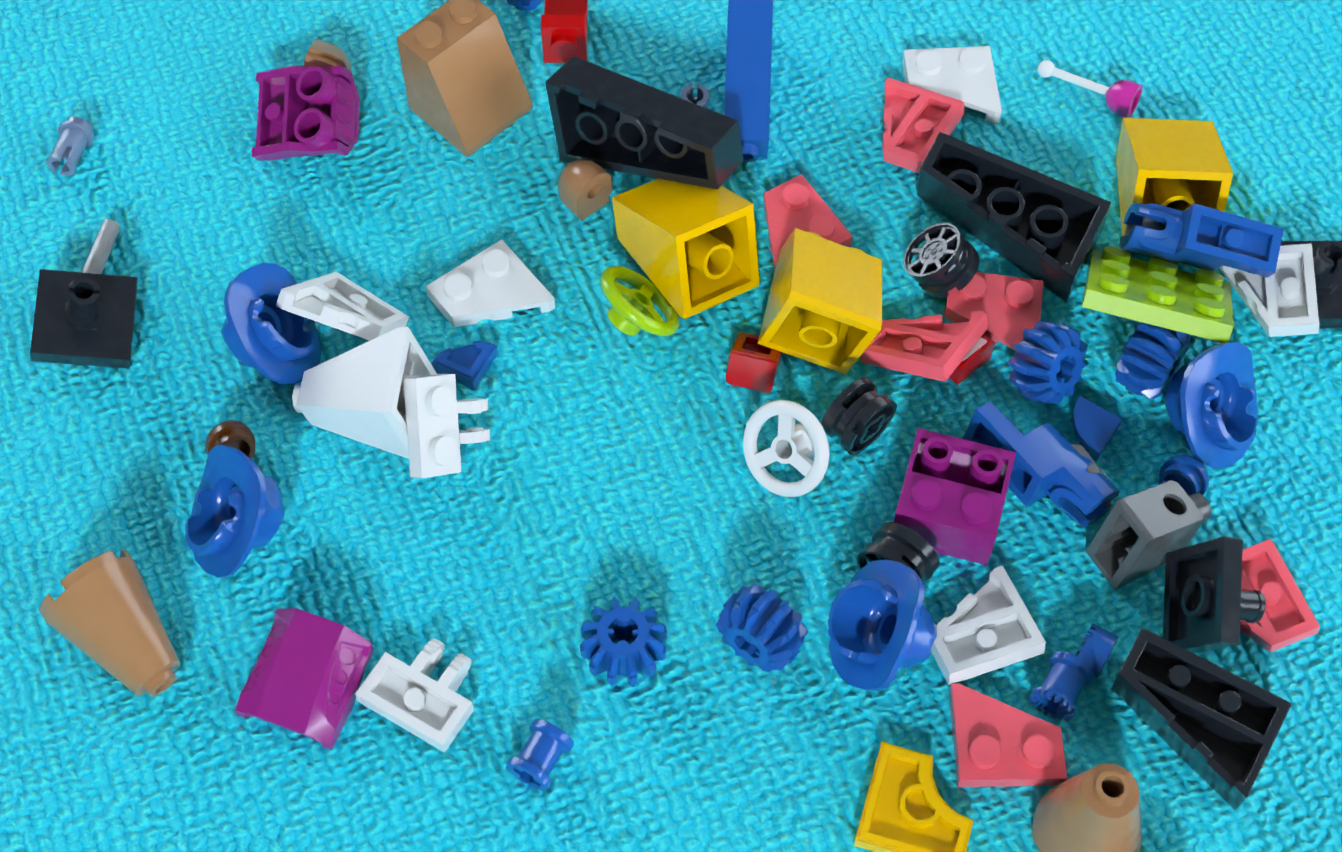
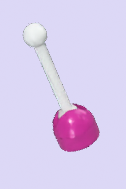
M1049 60L1040 62L1037 69L1039 75L1044 78L1054 76L1105 95V102L1108 108L1126 118H1130L1134 113L1143 90V85L1130 80H1119L1110 87L1055 68L1053 62Z

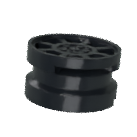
M939 223L926 228L912 240L905 252L903 264L907 273L918 282L919 286L929 296L945 298L948 297L947 291L955 287L960 291L973 279L979 266V254L970 242L965 240L964 235L956 226L950 223ZM926 240L927 243L922 249H918L919 245ZM913 255H919L917 260L911 263Z
M860 378L844 389L826 411L821 425L828 436L831 438L837 436L841 440L840 446L850 455H857L869 447L887 428L895 415L897 404L885 394L879 396L877 394V387L867 378Z
M894 522L881 524L873 534L872 542L866 544L857 556V563L860 569L868 565L866 559L869 562L887 559L903 563L915 570L922 581L930 579L940 565L936 551L922 536L912 529Z

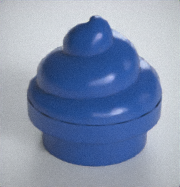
M1186 454L1175 455L1169 458L1160 468L1159 485L1171 480L1178 482L1188 495L1195 492L1204 495L1209 487L1207 469L1194 456Z

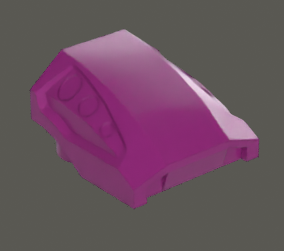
M342 65L332 67L290 66L256 73V82L259 83L256 147L252 148L253 158L273 161L291 157L325 154L347 156L358 142L360 97L351 71Z
M297 608L276 609L274 623L267 641L239 696L235 709L236 714L246 719L248 716L255 717L305 735L320 742L322 747L332 750L355 704V693L360 687L365 670L374 652L372 643L345 625Z

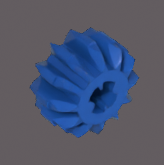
M1038 321L1033 329L1024 328L1023 340L1020 344H1013L1016 353L1007 363L1013 368L1009 381L1016 385L1017 392L1023 394L1029 400L1059 405L1064 396L1072 397L1074 385L1079 381H1083L1081 377L1082 369L1089 364L1083 357L1087 351L1088 344L1080 340V333L1073 331L1072 327L1061 323L1055 324L1050 321Z
M1143 322L1138 324L1133 335L1129 337V341L1117 363L1116 381L1124 385L1125 389L1138 396L1143 395L1150 399L1161 396L1163 391L1168 388L1179 366L1183 363L1184 355L1188 351L1190 335Z
M753 584L751 587L742 586L737 593H733L723 605L724 609L719 614V620L716 623L718 631L723 635V643L733 648L735 656L743 657L749 666L756 664L766 672H770L773 669L782 671L787 664H790L800 652L799 649L803 645L808 630L801 622L802 615L792 610L788 605L789 600H782L774 590L771 589L766 592L757 584Z
M613 597L610 600V611L594 606V609L591 611L593 622H583L581 626V637L585 641L580 644L581 657L591 660L589 670L593 676L607 671V682L611 686L618 681L619 676H627V682L633 687L638 682V671L653 677L656 673L654 661H663L667 654V647L662 643L667 639V629L664 624L656 623L658 613L654 607L640 612V601L636 597L629 602L628 607H621L618 599Z

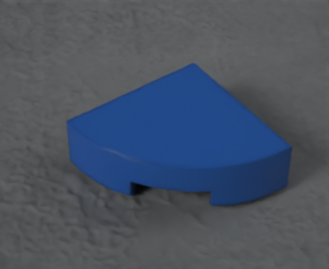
M474 341L473 345H466L453 350L448 348L433 360L432 366L437 374H455L456 382L475 390L498 355L497 345L483 341Z
M1079 395L1072 412L1071 423L1073 424L1075 435L1080 442L1079 445H1082L1092 460L1097 462L1118 430L1122 418Z

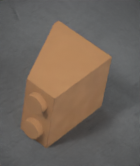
M449 0L397 37L409 108L467 158L533 109L532 101L498 18L481 1Z

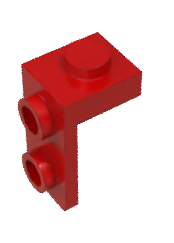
M545 0V13L541 14L544 63H566L573 56L587 61L588 0Z

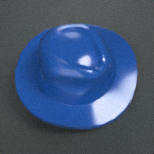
M261 263L239 273L229 283L224 298L226 319L221 333L230 351L245 366L258 369L266 378L279 384L302 382L304 371L320 364L322 352L320 335L313 320L282 310L276 306L281 289L297 284L294 277L281 266L273 263Z
M1239 342L1221 343L1201 352L1189 364L1183 365L1174 374L1165 393V406L1174 428L1178 433L1185 434L1194 457L1213 469L1225 468L1240 460L1254 441L1256 435L1258 408L1251 351L1246 345Z
M218 445L209 451L202 480L195 494L191 517L187 519L185 524V540L190 550L193 551L196 562L206 573L215 577L234 575L243 565L252 549L264 548L274 537L282 524L285 513L281 490L274 478L263 475L249 457L234 447Z
M887 559L872 561L858 570L851 582L837 593L831 604L828 620L829 651L833 667L840 678L849 685L867 691L885 689L894 680L898 669L923 663L930 657L932 645L937 637V627L929 610L923 605L925 587L915 570L903 563Z

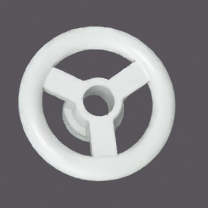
M776 400L762 405L748 420L743 435L744 456L753 477L765 489L779 496L797 497L809 493L821 482L828 468L829 444L821 423L811 411L796 402ZM778 415V436L774 438L770 448L758 452L757 441L761 427L769 418ZM795 419L798 420V421L801 422V423H800V424H795ZM776 461L782 464L790 463L805 477L797 482H784L773 477L766 470L765 466Z

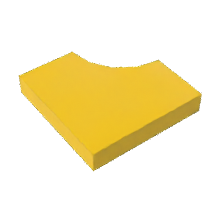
M881 741L853 846L873 852H966L973 820L955 812L940 796L933 779V756Z

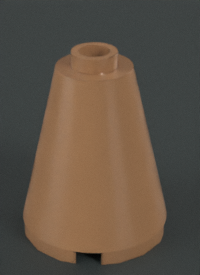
M121 549L120 558H117L112 551H109L87 561L60 581L66 590L55 601L50 594L42 601L39 612L46 623L134 694L143 695L148 692L151 697H154L164 692L177 680L174 672L178 669L180 662L136 563L127 550Z
M1104 763L1094 766L1051 788L1041 798L1034 812L1031 832L1034 844H1037L1040 852H1139L1142 839L1139 787L1133 775L1119 765Z

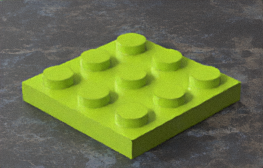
M1104 247L1103 251L1093 248L1087 269L1082 307L1221 343L1229 342L1234 327L1231 283L1224 281L1222 275L1209 270H1197L1196 274L1178 270V266L1175 263L1157 258H1151L1149 262L1131 258V253L1117 247Z

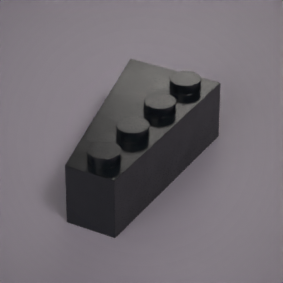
M575 56L569 59L545 81L561 162L571 163L578 159L590 160L606 170L718 189L743 162L739 122L735 119Z
M939 132L920 167L917 188L918 197L1034 280H1042L1045 288L1067 303L1103 230L1111 205L1110 201L942 132Z

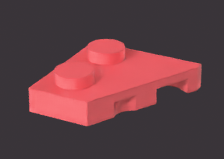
M887 78L885 81L883 133L884 162L920 173V167L939 132L950 136L963 117L964 101Z
M802 174L764 193L763 207L765 221L768 224V241L770 251H772L774 272L779 252L794 228L805 232L817 233L824 239L846 247L852 246L853 236Z
M976 272L973 279L962 290L959 291L955 287L947 291L945 318L954 323L969 322L971 320V312H986L989 328L983 335L992 339L995 345L999 341L1015 351L1016 349L1013 344L1021 343L1024 328L1033 329L1041 318L1042 280Z
M973 311L971 312V320L969 322L943 324L942 315L923 316L911 320L906 318L882 320L881 331L860 356L861 363L946 382L989 328L987 313Z
M1272 539L1243 549L1241 589L1261 591L1265 597L1266 606L1264 615L1258 623L1253 624L1240 620V631L1268 652H1273L1318 634L1320 625Z
M951 684L949 701L957 787L1056 786L1067 780L1061 727L962 684Z

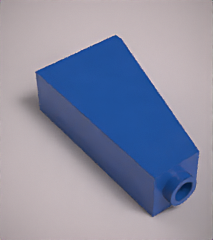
M728 0L724 115L739 122L743 162L756 161L759 157L767 158L773 0Z

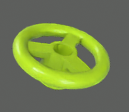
M611 266L602 272L600 284L605 296L612 304L607 311V316L617 329L629 336H636L641 329L657 336H670L678 330L680 323L679 315L650 280L631 269L621 266ZM615 280L626 282L637 289H629L615 282ZM654 304H655V305L659 308V310L662 312V314H663V316H664V318H665V321H664V320L662 319V317L658 314V312L654 309Z

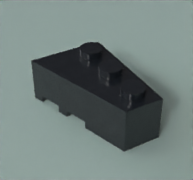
M1144 628L1141 629L1111 688L1234 810L1247 799L1292 705L1287 700Z

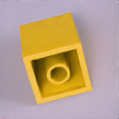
M1122 118L1116 153L1122 236L1125 235L1127 225L1123 224L1126 213L1135 202L1146 205L1150 203L1159 204L1180 211H1185L1195 203L1225 212L1233 171L1213 121Z
M662 179L653 180L612 197L617 239L683 319L760 286L753 203L723 186L713 189Z
M794 228L779 252L757 344L846 375L881 331L882 259L868 255L858 248L846 247L824 239L817 233L805 232Z

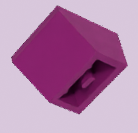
M918 428L897 505L894 523L904 525L918 533L933 547L936 553L987 566L996 540L1016 452Z

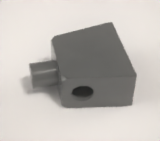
M1172 480L1122 498L1112 508L1087 548L1086 553L1116 591L1165 564L1167 552L1185 548L1203 522L1210 518V504L1202 494L1195 492L1188 495L1178 482Z

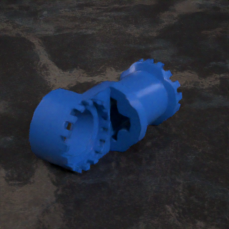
M1092 624L1088 631L1089 634H1086L1084 638L1086 642H1082V649L1076 653L1078 655L1068 652H1054L1049 659L1050 670L1041 687H1035L1030 694L1029 700L1032 701L1034 706H1037L1036 709L1038 711L1045 709L1043 714L1046 716L1050 712L1051 718L1054 720L1056 717L1059 721L1062 719L1066 722L1072 720L1076 713L1074 703L1083 686L1090 685L1094 677L1098 678L1119 638L1118 636Z

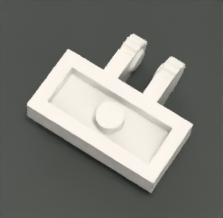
M455 374L403 378L410 477L428 478L461 472L460 444L489 441L490 429L469 427L466 430H459L458 413L477 414L487 411L488 399L457 400Z
M434 638L428 641L411 666L385 652L355 693L357 701L445 753L474 711L473 703L455 692L468 674L472 660L463 654H458L437 682L428 676L444 653L445 645Z

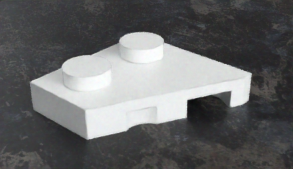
M990 46L904 50L902 65L905 83L964 101L965 107L986 113L985 121L991 123L1000 122L1002 109Z
M502 239L426 286L428 298L453 327L477 324L484 319L496 321L513 318L512 311L540 307L541 313L555 309V299Z
M1312 243L1280 246L1276 272L1268 278L1224 265L1219 267L1269 337L1319 334Z
M338 272L281 289L276 304L282 310L359 336L368 341L398 327H406L409 318L406 314Z
M1002 565L996 567L990 573L989 581L975 595L969 593L957 605L953 615L944 617L936 625L937 637L931 648V652L948 685L1044 654L1046 641Z

